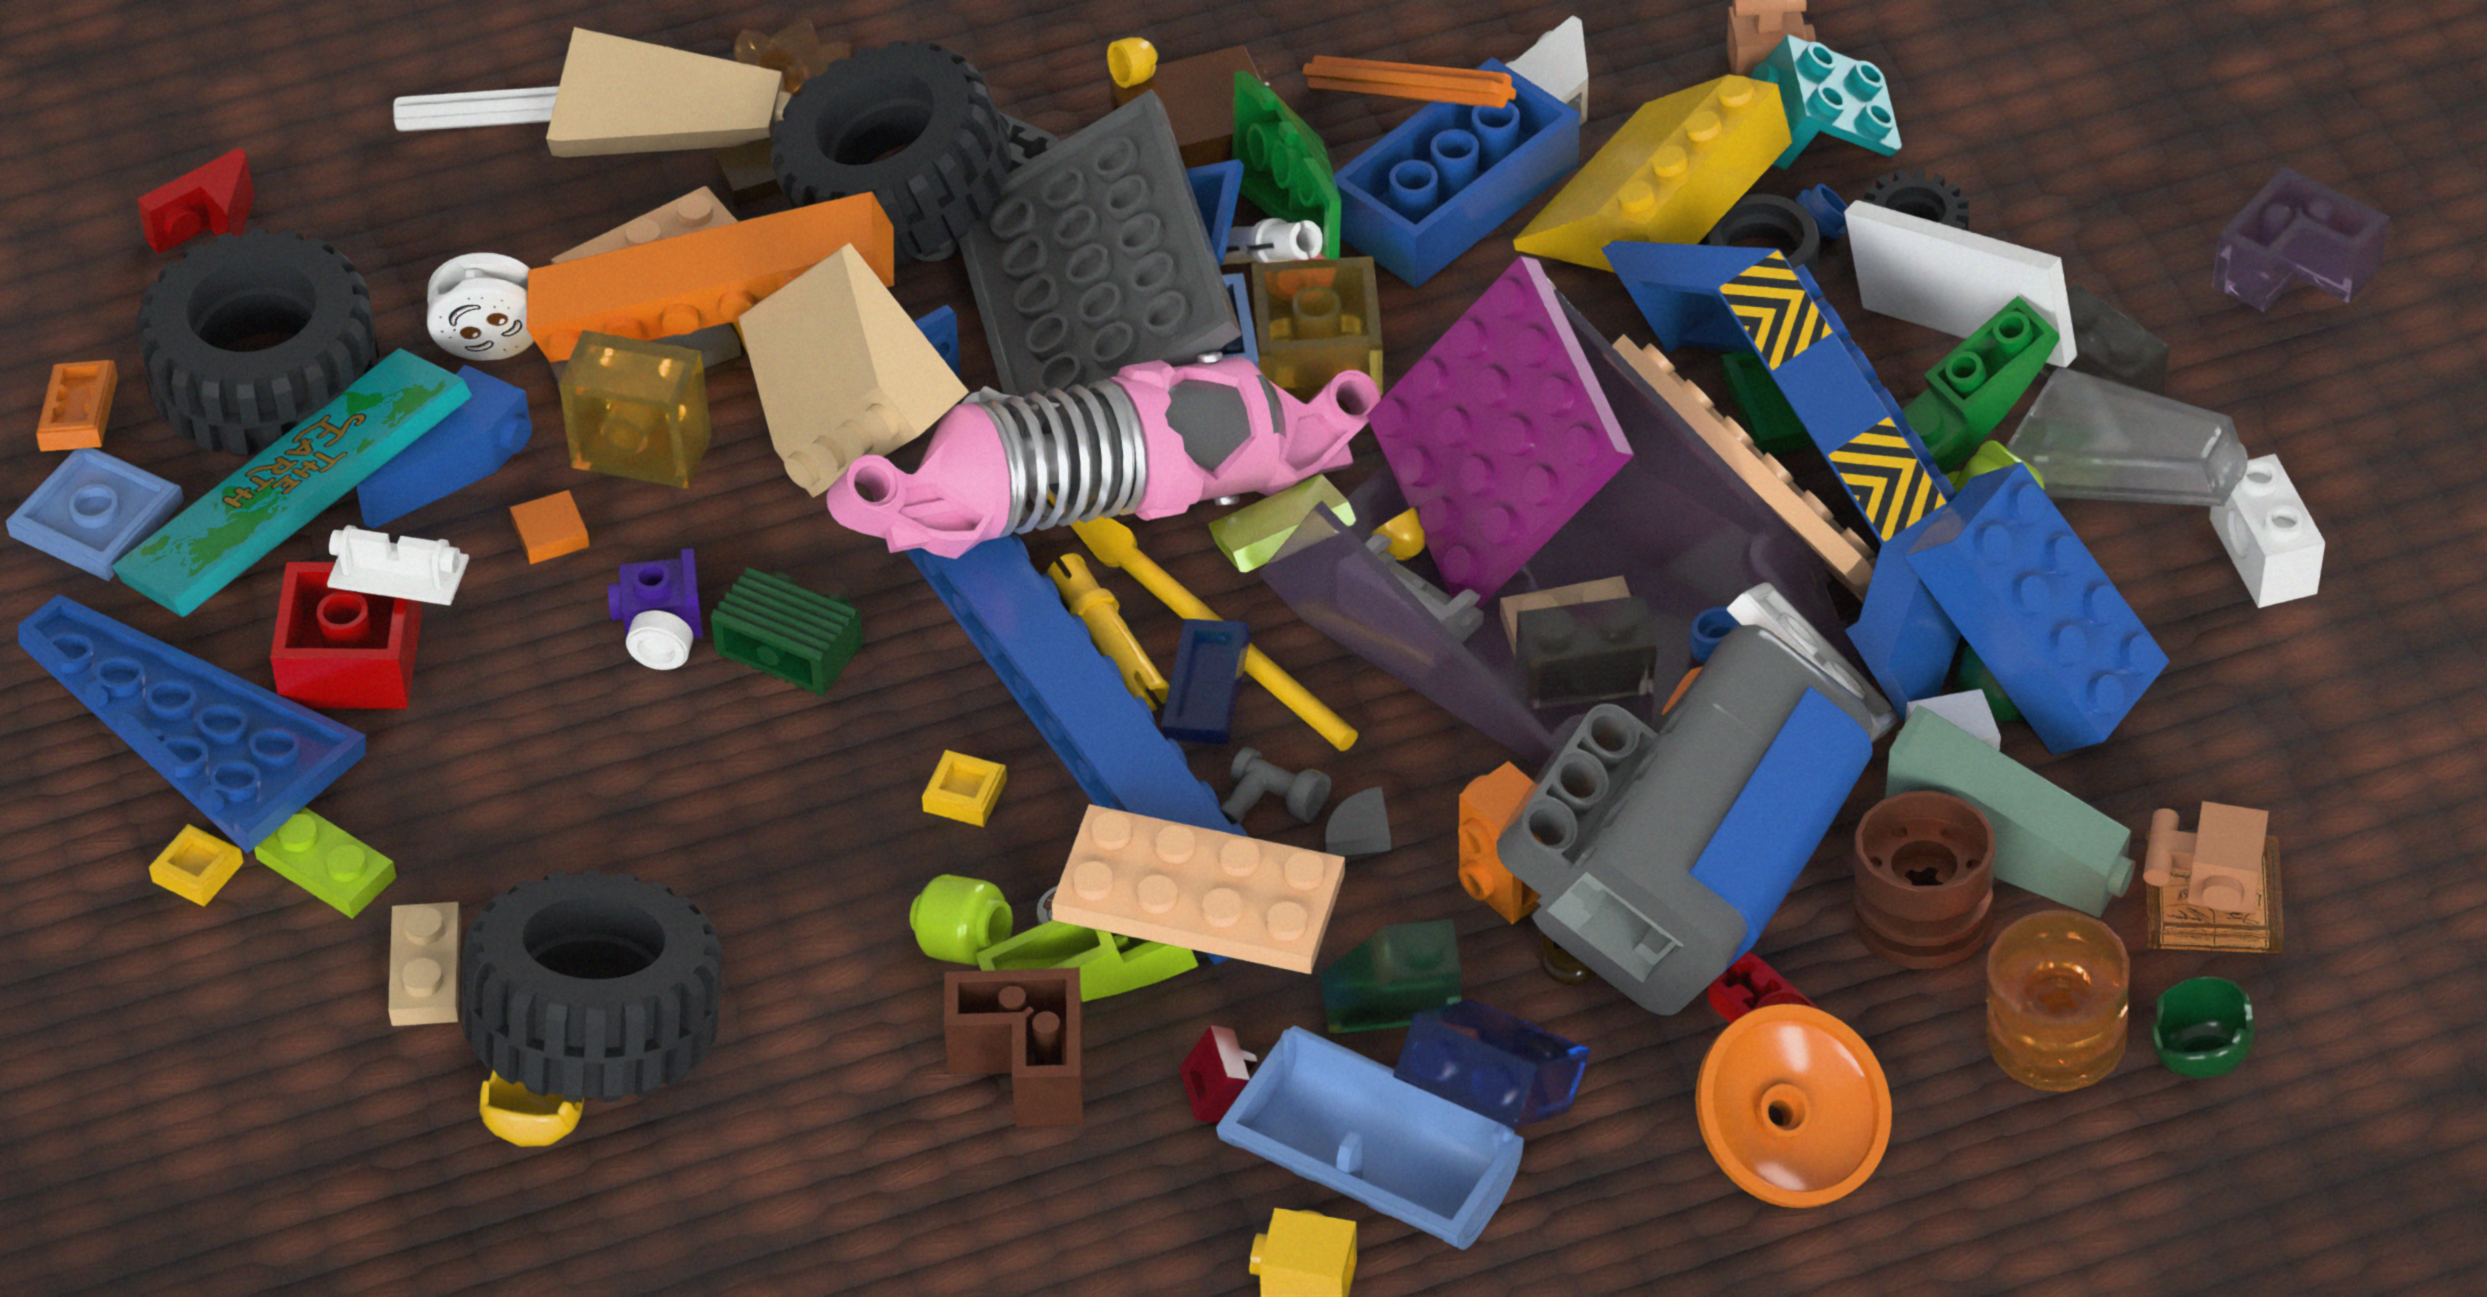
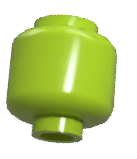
M945 874L934 878L923 889L922 894L915 898L910 910V924L915 931L917 943L925 955L938 960L976 966L979 965L976 953L1010 938L1013 915L1011 907L995 884L985 880Z

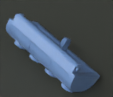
M1295 1025L1290 1030H1284L1279 1041L1217 1125V1133L1220 1140L1250 1151L1293 1171V1173L1303 1178L1318 1182L1362 1202L1371 1209L1395 1217L1439 1237L1444 1242L1462 1250H1465L1474 1243L1502 1203L1517 1173L1524 1144V1138L1514 1134L1515 1131L1512 1130L1511 1121Z

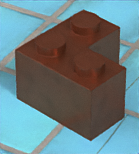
M1080 968L945 972L944 1031L948 1074L1012 1073L1016 1127L1084 1125L1083 1012Z

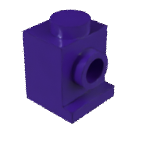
M694 548L681 550L682 558L619 565L620 582L608 583L611 620H624L626 639L634 617L642 612L652 610L668 612L681 618L692 630L693 638L703 637Z

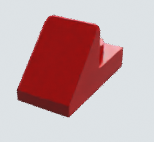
M239 147L137 198L146 242L157 254L209 228L216 236L232 232L233 237L242 236L254 199L247 155Z

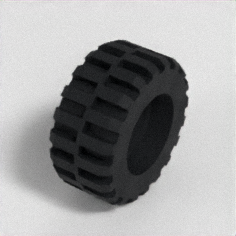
M898 40L888 41L887 47L879 49L873 45L857 49L858 55L847 60H843L841 56L827 64L828 70L819 77L813 74L802 84L801 95L798 98L792 96L784 107L782 113L784 120H778L770 154L776 180L791 209L872 191L894 227V266L910 263V257L921 253L928 257L941 251L940 245L951 239L957 242L969 233V225L973 221L978 220L981 222L991 211L993 205L992 197L999 198L1007 180L1006 173H1008L1011 165L1012 153L1008 145L1010 139L981 75L974 65L967 63L963 56L945 47L941 50L940 46L933 43L918 41L915 46H911L907 41ZM913 142L896 155L871 163L881 154L895 147Z
M266 228L249 229L248 235L233 237L232 232L215 236V242L203 247L201 243L190 247L185 250L183 254L184 259L180 262L172 259L157 275L159 282L152 281L141 300L142 307L137 313L136 330L149 394L152 396L154 407L160 417L170 423L171 429L187 440L191 441L196 437L199 446L218 453L222 447L228 448L234 456L251 457L252 451H264L302 421L332 403L356 380L374 368L380 358L368 288L364 278L356 272V266L340 252L334 253L333 247L314 237L309 242L305 241L303 235L295 231L282 229L281 234H269ZM282 332L295 335L288 341L265 350L253 352L222 350L228 344L253 334Z
M582 870L581 875L565 876L563 871L546 874L540 882L533 883L528 879L515 884L508 892V895L499 893L490 900L473 919L467 929V939L464 941L462 1028L464 1036L471 1044V1049L487 1068L493 1066L495 1073L503 1080L512 1085L519 1081L524 1084L528 1092L546 1097L549 1092L562 1095L563 1101L583 1103V1098H601V1102L606 1103L621 1101L623 1095L635 1093L640 1098L656 1093L660 1084L666 1083L672 1086L682 1080L690 1072V1069L694 1070L710 1052V1046L716 1040L722 970V945L717 940L718 933L705 914H701L697 906L684 895L676 898L670 887L653 881L650 885L639 882L636 875L619 872L618 877L601 875V870Z

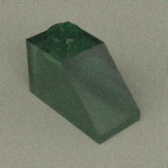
M1452 919L1386 925L1320 973V985L1328 1034L1461 1021V967Z

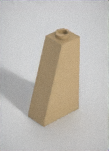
M574 27L546 140L551 154L559 157L735 147L769 137L772 140L778 120H784L782 117L783 109L792 97V93L785 92L783 75L780 71Z

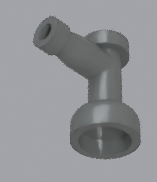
M1246 746L1237 754L1231 767V781L1238 785L1235 787L1229 800L1220 806V810L1231 825L1235 823L1240 824L1245 818V813L1257 803L1267 790L1286 799L1287 810L1293 817L1310 823L1319 816L1328 800L1331 790V779L1328 775L1315 769H1306L1295 775L1262 760V753Z

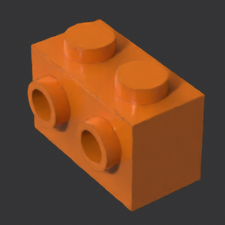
M1508 761L1489 775L1475 778L1459 795L1458 875L1463 887L1474 899L1486 901L1507 921L1514 924L1538 907L1539 903L1537 900L1540 894L1509 872L1501 863L1497 854L1496 841L1500 831L1533 783L1531 779ZM1531 832L1539 842L1543 843L1535 833Z

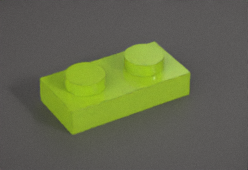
M305 806L254 848L257 860L352 919L397 878L392 860Z

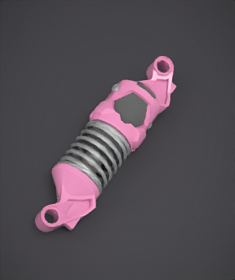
M1221 352L1199 354L1197 356L1199 363L1171 367L1162 360L1128 365L1120 368L1116 377L1090 383L1087 389L1076 384L1068 387L1065 393L1058 388L1051 389L1046 392L1044 397L1034 391L1025 395L1023 400L1012 395L1005 398L1001 404L990 399L982 404L976 401L974 403L955 405L942 416L922 461L914 474L911 475L901 471L888 459L881 456H862L857 458L830 486L827 494V506L832 517L841 525L864 534L885 538L890 553L921 547L932 554L957 559L980 542L1011 535L1013 531L1023 534L1032 531L1034 527L1039 530H1045L1054 527L1056 523L1063 527L1075 523L1077 519L1085 523L1096 519L1098 515L1106 519L1116 516L1118 513L1122 516L1135 513L1138 517L1147 521L1186 513L1189 505L1204 500L1215 499L1216 505L1236 504L1240 501L1238 494L1253 491L1270 497L1310 479L1313 475L1344 470L1350 467L1354 462L1348 441L1369 422L1366 415L1381 400L1380 391L1376 383L1367 374L1358 370H1346L1336 375L1307 404H1304L1269 381L1251 361L1241 356L1223 358ZM1080 397L1076 403L1073 401V398ZM1336 398L1342 400L1348 406L1350 414L1345 413L1339 407ZM1059 400L1061 402L1060 405L1054 408L1051 403ZM1034 404L1039 405L1037 418L1030 408ZM1012 408L1018 409L1016 421H1014L1009 413V410ZM1026 423L1028 425L1031 437H1026ZM854 482L865 485L871 491L874 502L863 499L857 493ZM1049 488L1056 499L1054 510L1047 503ZM1027 490L1032 501L1035 503L1032 514L1025 506Z

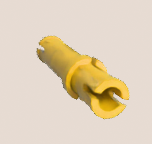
M1077 553L1063 555L1060 558L1072 576L1070 578L1065 576L1055 561L1049 567L1047 575L1053 580L1059 594L1070 608L1069 614H1078L1085 622L1092 643L1102 656L1109 655L1113 658L1121 672L1124 686L1133 698L1140 696L1146 701L1151 711L1158 709L1146 692V688L1148 687L1151 691L1153 690L1160 702L1164 704L1171 694L1170 685L1162 678L1123 619L1119 616V603L1110 590L1100 588L1087 568L1082 556Z

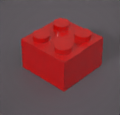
M287 562L270 656L278 695L306 708L408 709L422 620L420 601L328 587L327 582L336 562Z

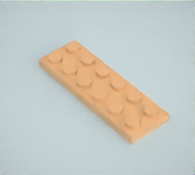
M1623 334L1606 352L1648 403L1864 604L1877 561L1873 557L1875 553L1849 527L1844 530L1833 519L1834 515L1813 493L1809 490L1803 492L1793 482L1794 478L1772 455L1768 452L1763 455L1753 445L1754 441L1731 417L1727 415L1724 418L1713 408L1715 406L1713 402L1691 380L1688 379L1685 382L1675 373V367L1651 343L1643 350H1640Z

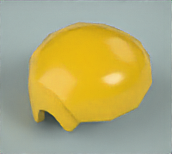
M493 1070L490 1080H484L482 1083L479 1112L486 1127L494 1135L520 1147L548 1146L556 1143L575 1129L582 1115L584 1098L583 1103L563 1101L562 1095L549 1092L546 1097L528 1092L524 1084L519 1081L513 1085L508 1083Z

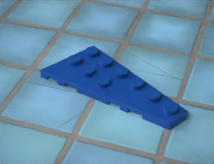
M56 595L18 624L19 645L247 854L366 755L365 734L62 595Z

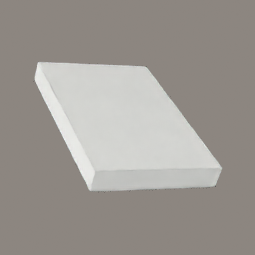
M1764 582L1741 593L1726 609L1741 625L1757 624L1770 630L1858 696L1869 708L1873 727L1870 740L1872 743L1887 734L1901 720L1895 708L1769 582Z

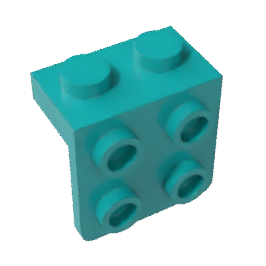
M1787 34L1766 60L1757 64L1750 76V79L1775 83L1779 87L1792 143L1772 164L1786 170L1819 131L1888 157H1893L1902 146L1885 78L1876 66L1867 61H1856L1830 51L1820 43H1809Z

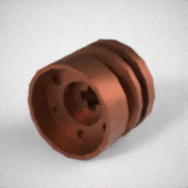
M1908 791L1881 800L1863 815L1855 831L1853 914L1856 933L1868 950L1886 962L1911 969L1943 968L1966 960L1983 946L1992 927V882L1994 880L1995 841L1992 826L1983 813L1960 797L1937 791Z

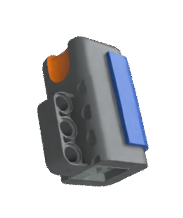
M1757 624L1741 625L1732 629L1720 640L1704 666L1692 669L1680 680L1650 728L1627 710L1615 704L1604 703L1592 708L1560 741L1500 831L1496 841L1499 859L1509 872L1540 894L1537 900L1539 905L1532 914V918L1545 935L1641 1007L1659 1015L1676 1014L1755 945L1810 860L1873 755L1872 741L1870 740L1873 721L1869 708L1858 696L1770 630ZM1594 740H1596L1603 748L1599 747ZM1563 786L1567 787L1572 792L1573 796L1570 795L1564 789ZM1531 832L1535 833L1543 843L1539 842Z

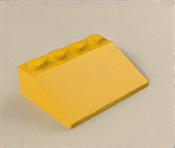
M1728 74L1644 103L1513 240L1515 250L1615 272L1601 250L1613 241L1697 245L1792 143L1778 84Z

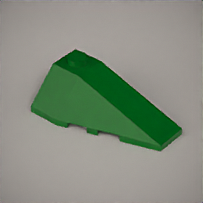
M1247 71L1235 72L1232 160L1239 159L1244 165L1239 192L1273 218L1282 219L1287 223H1296L1304 220L1314 222L1320 228L1323 237V244L1319 253L1328 260L1338 259L1340 250L1341 197L1323 140L1268 86Z

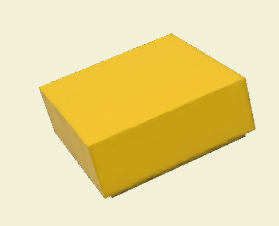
M945 750L922 796L923 811L984 827L1007 781L1006 765Z
M187 824L149 866L152 882L205 907L244 862L239 847Z

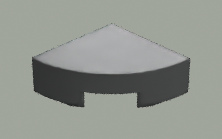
M1381 786L1360 791L1344 800L1335 809L1326 827L1325 847L1327 854L1347 856L1391 850V834Z

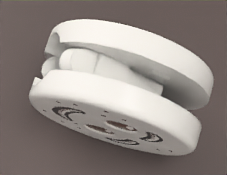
M495 253L461 255L442 264L432 274L428 284L427 326L432 339L445 351L470 360L505 359L527 349L534 342V339L526 330L528 270L531 269L514 258Z

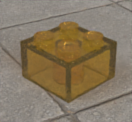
M1373 256L1251 263L1254 335L1259 357V370L1263 375L1297 400H1310L1339 373L1346 370H1358L1367 374L1376 383L1380 395H1383L1382 335Z
M583 330L559 380L571 467L689 489L712 437L701 351Z

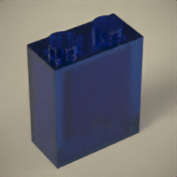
M1467 999L1414 1014L1393 1077L1515 1130L1569 1112L1591 1049L1474 999Z

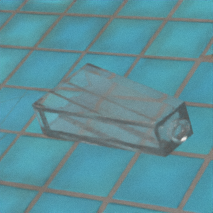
M2068 368L2055 369L2005 447L2013 455L2032 465L2041 474L2044 482V492L2048 497L2224 507L2237 483L2245 476L2248 467L2246 449L2239 441L2230 416Z

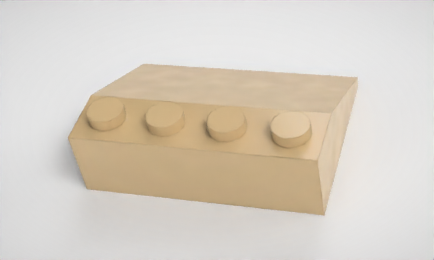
M850 242L738 317L774 450L784 461L786 472L790 478L800 487L806 488L813 498L828 490L857 458L865 455L886 456L921 435L969 393Z

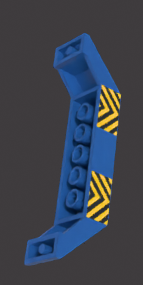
M1630 241L1611 242L1601 250L1668 354L1680 346L1756 354L1880 543V552L1859 621L1847 628L1845 632L1905 724L1907 702L1939 697L1962 634L1904 557L1955 498L1957 493L1945 474L1940 472L1930 452L1917 432L1912 430L1906 421L1905 415L1888 389L1884 388L1879 379H1877L1879 377L1860 347L1855 345L1850 337V333L1832 305H1829L1825 298L1821 297L1823 295L1822 291L1804 264L1793 270L1780 249Z

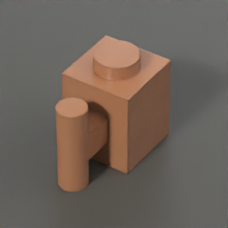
M1732 0L1733 7H1729L1727 32V54L1732 75L1745 76L1750 79L1757 64L1765 61L1787 34L1809 43L1816 42L1813 24L1804 25L1801 12L1806 11V0Z
M2202 801L2198 833L2195 834L2178 831L2179 815L2175 811L2170 809L2156 810L2152 818L2143 874L2144 880L2153 886H2164L2170 881L2172 868L2190 870L2192 872L2187 904L2206 906L2220 911L2232 910L2253 914L2269 811Z

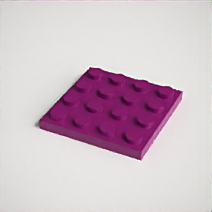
M1519 256L1366 415L1409 508L1415 507L1420 516V524L1425 531V542L1452 600L1462 591L1471 589L1480 595V599L1474 605L1478 609L1634 456L1539 261L1524 256Z

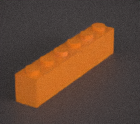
M871 191L528 270L526 330L549 362L553 363L562 360H575L581 356L616 348H628L642 342L673 335H686L704 328L739 322L738 317L746 310L849 242L884 286L891 287L894 286V227Z

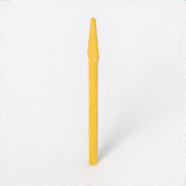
M1049 488L1047 499L1055 507L1056 499ZM1099 515L1096 519L1085 523L1077 519L1075 523L1070 524L1072 529L1102 564L1108 567H1122L1337 749L1346 751L1353 746L1358 736L1354 728L1137 548L1136 537L1128 527L1110 517L1105 519Z

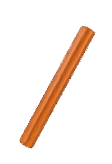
M1316 55L1312 63H1305L1302 73L1308 76L1307 86L1312 90L1493 108L1505 107L1507 100H1514L1516 96V89L1511 87L1512 77L1504 72Z

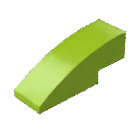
M1055 920L1046 922L975 954L981 971L1080 968L1082 1002L1131 991L1160 982L1199 966L1192 949Z

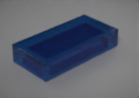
M1185 619L1161 723L1166 740L1173 738L1175 741L1228 744L1251 639L1247 622Z

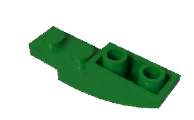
M2019 296L2014 298L1925 373L1924 377L1929 388L1902 410L1907 419L1906 421L1912 430L1917 432L1942 474L1947 475L1957 467L2004 418L2026 391L2060 340L2058 332Z

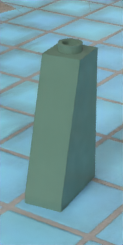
M1916 705L1889 750L1885 799L1908 791H1937L1960 797L1979 809L1994 831V877L2098 918L2101 917L2113 895L2120 898L2124 896L2132 880L2136 865L2134 860L2128 858L2131 830L1933 711Z

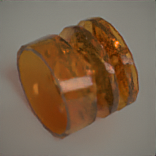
M2046 910L2023 916L2002 930L1989 950L1986 1040L1995 1062L2014 1080L2038 1090L2067 1092L2095 1084L2112 1072L2126 1051L2130 959L2122 940L2103 922L2076 911Z

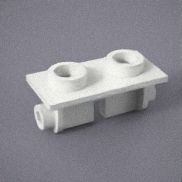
M347 525L343 531L334 530L331 534L329 551L331 555H336L338 558L327 585L331 588L451 606L469 561V554H462L459 548L450 547L449 541L445 539L432 541L400 536L398 543L395 544L390 543L388 534L359 530L356 526Z

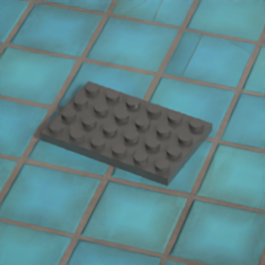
M1152 89L1006 174L1007 180L999 198L992 197L991 199L993 203L991 211L981 222L978 220L973 221L969 225V233L958 240L1003 394L1025 397V395L1035 391L1044 397L1046 392L1051 389L1058 388L1065 393L1068 387L1076 384L1087 389L1090 383L1116 377L1122 367L1162 360L1171 367L1193 364L1198 361L1197 356L1199 354L1215 352L1242 335L1164 104ZM1080 397L1073 398V401L1076 403ZM1057 400V401H1054L1053 403H1059V404H1060L1061 402H1060L1059 400ZM1010 409L1009 413L1014 421H1016L1017 410ZM1026 423V437H1031L1028 425Z

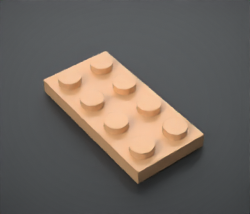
M1089 804L1052 901V920L1311 974L1345 875V857Z

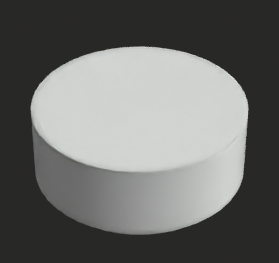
M656 610L645 611L635 616L632 620L626 639V647L638 662L647 667L659 670L674 669L686 662L693 642V633L686 622L671 613Z

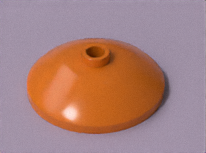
M1778 1004L1759 1008L1745 1014L1726 1027L1713 1041L1707 1050L1698 1073L1696 1111L1699 1126L1710 1153L1725 1174L1738 1186L1768 1203L1790 1208H1810L1836 1201L1857 1189L1868 1179L1881 1161L1890 1136L1892 1109L1884 1073L1876 1057L1863 1039L1845 1023L1821 1010L1796 1004ZM1769 1106L1776 1107L1782 1113V1126H1777L1770 1120L1768 1114Z

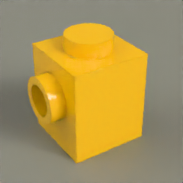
M1275 1208L1268 1235L1256 1234L1250 1259V1274L1260 1276L1261 1297H1348L1357 1264L1356 1222L1326 1217L1321 1213L1310 1210L1296 1212Z

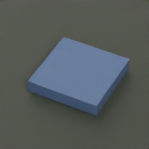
M97 448L75 449L7 519L6 524L9 536L109 581L116 574L112 565L152 536L184 502L181 486Z

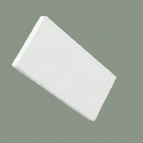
M1855 200L1844 211L1864 309L1967 339L2014 298L2019 296L2059 334L2060 340L2046 362L2066 368L2077 357L2060 257L1859 200Z

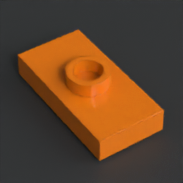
M114 360L62 363L53 366L36 432L40 452L102 446L118 380Z

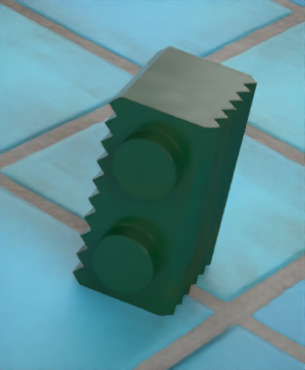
M746 567L744 575H740L738 583L733 584L731 592L726 593L724 601H720L718 609H713L711 616L715 651L720 657L727 656L732 662L738 660L742 666L748 664L753 670L760 669L764 675L770 673L775 679L781 677L786 684L792 682L797 688L803 686L808 692L814 690L819 697L828 691L863 644L860 610L854 608L849 600L839 594L829 593L824 596L803 588L791 576L782 572H773L770 575L755 568Z

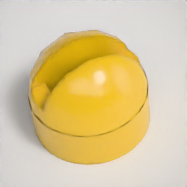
M1128 37L1114 41L1109 45L1107 51L1108 66L1112 77L1121 87L1127 88L1143 83L1151 78L1156 70L1155 63L1157 62L1158 55L1153 45L1141 37Z
M1415 507L1371 532L1373 536L1382 533L1392 540L1384 551L1396 556L1395 560L1398 561L1412 559L1422 551L1426 544L1425 531L1421 527L1420 516Z

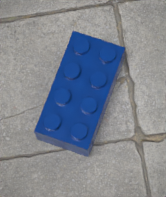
M1493 57L1475 70L1504 72L1512 77L1511 87L1516 89V96L1514 100H1507L1505 107L1493 108L1431 102L1334 174L1341 197L1340 238L1414 288H1418L1579 165L1580 113Z
M2023 462L1972 477L1904 555L1905 559L2052 755L2104 742L2170 662Z

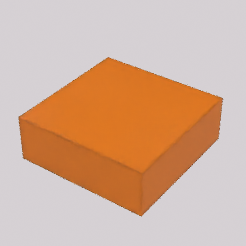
M569 490L509 507L512 524L530 565L590 547L588 532Z

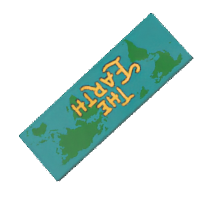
M399 348L356 380L332 403L302 421L112 566L122 583L179 616L185 617L468 401L472 394L463 378Z

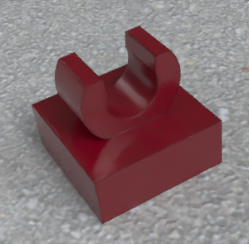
M1210 1025L1179 1067L1195 1120L1219 1123L1250 1081L1249 1072L1257 1063L1256 1055L1248 1051L1240 1050L1233 1028Z

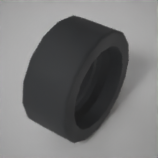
M1770 194L1743 195L1704 236V245L1730 246L1743 239L1757 237L1779 240L1792 247L1795 251L1786 258L1792 269L1794 270L1801 264H1804L1812 277L1815 278L1818 269L1820 244L1817 223L1804 207L1788 198Z

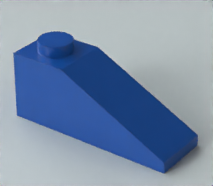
M464 365L456 375L463 378L472 394L469 400L356 486L363 524L373 529L496 473L514 453H519L526 446L532 434L526 392L477 369Z

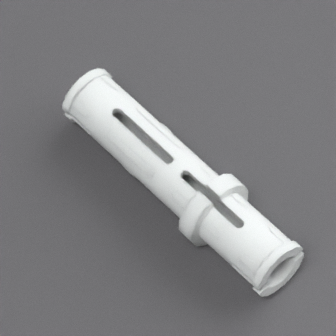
M1273 218L1263 219L1255 226L1233 227L1230 229L1222 264L1258 262L1266 267L1283 266L1291 259L1308 260V257L1314 258L1321 251L1323 244L1320 228L1309 220L1287 223L1282 219Z

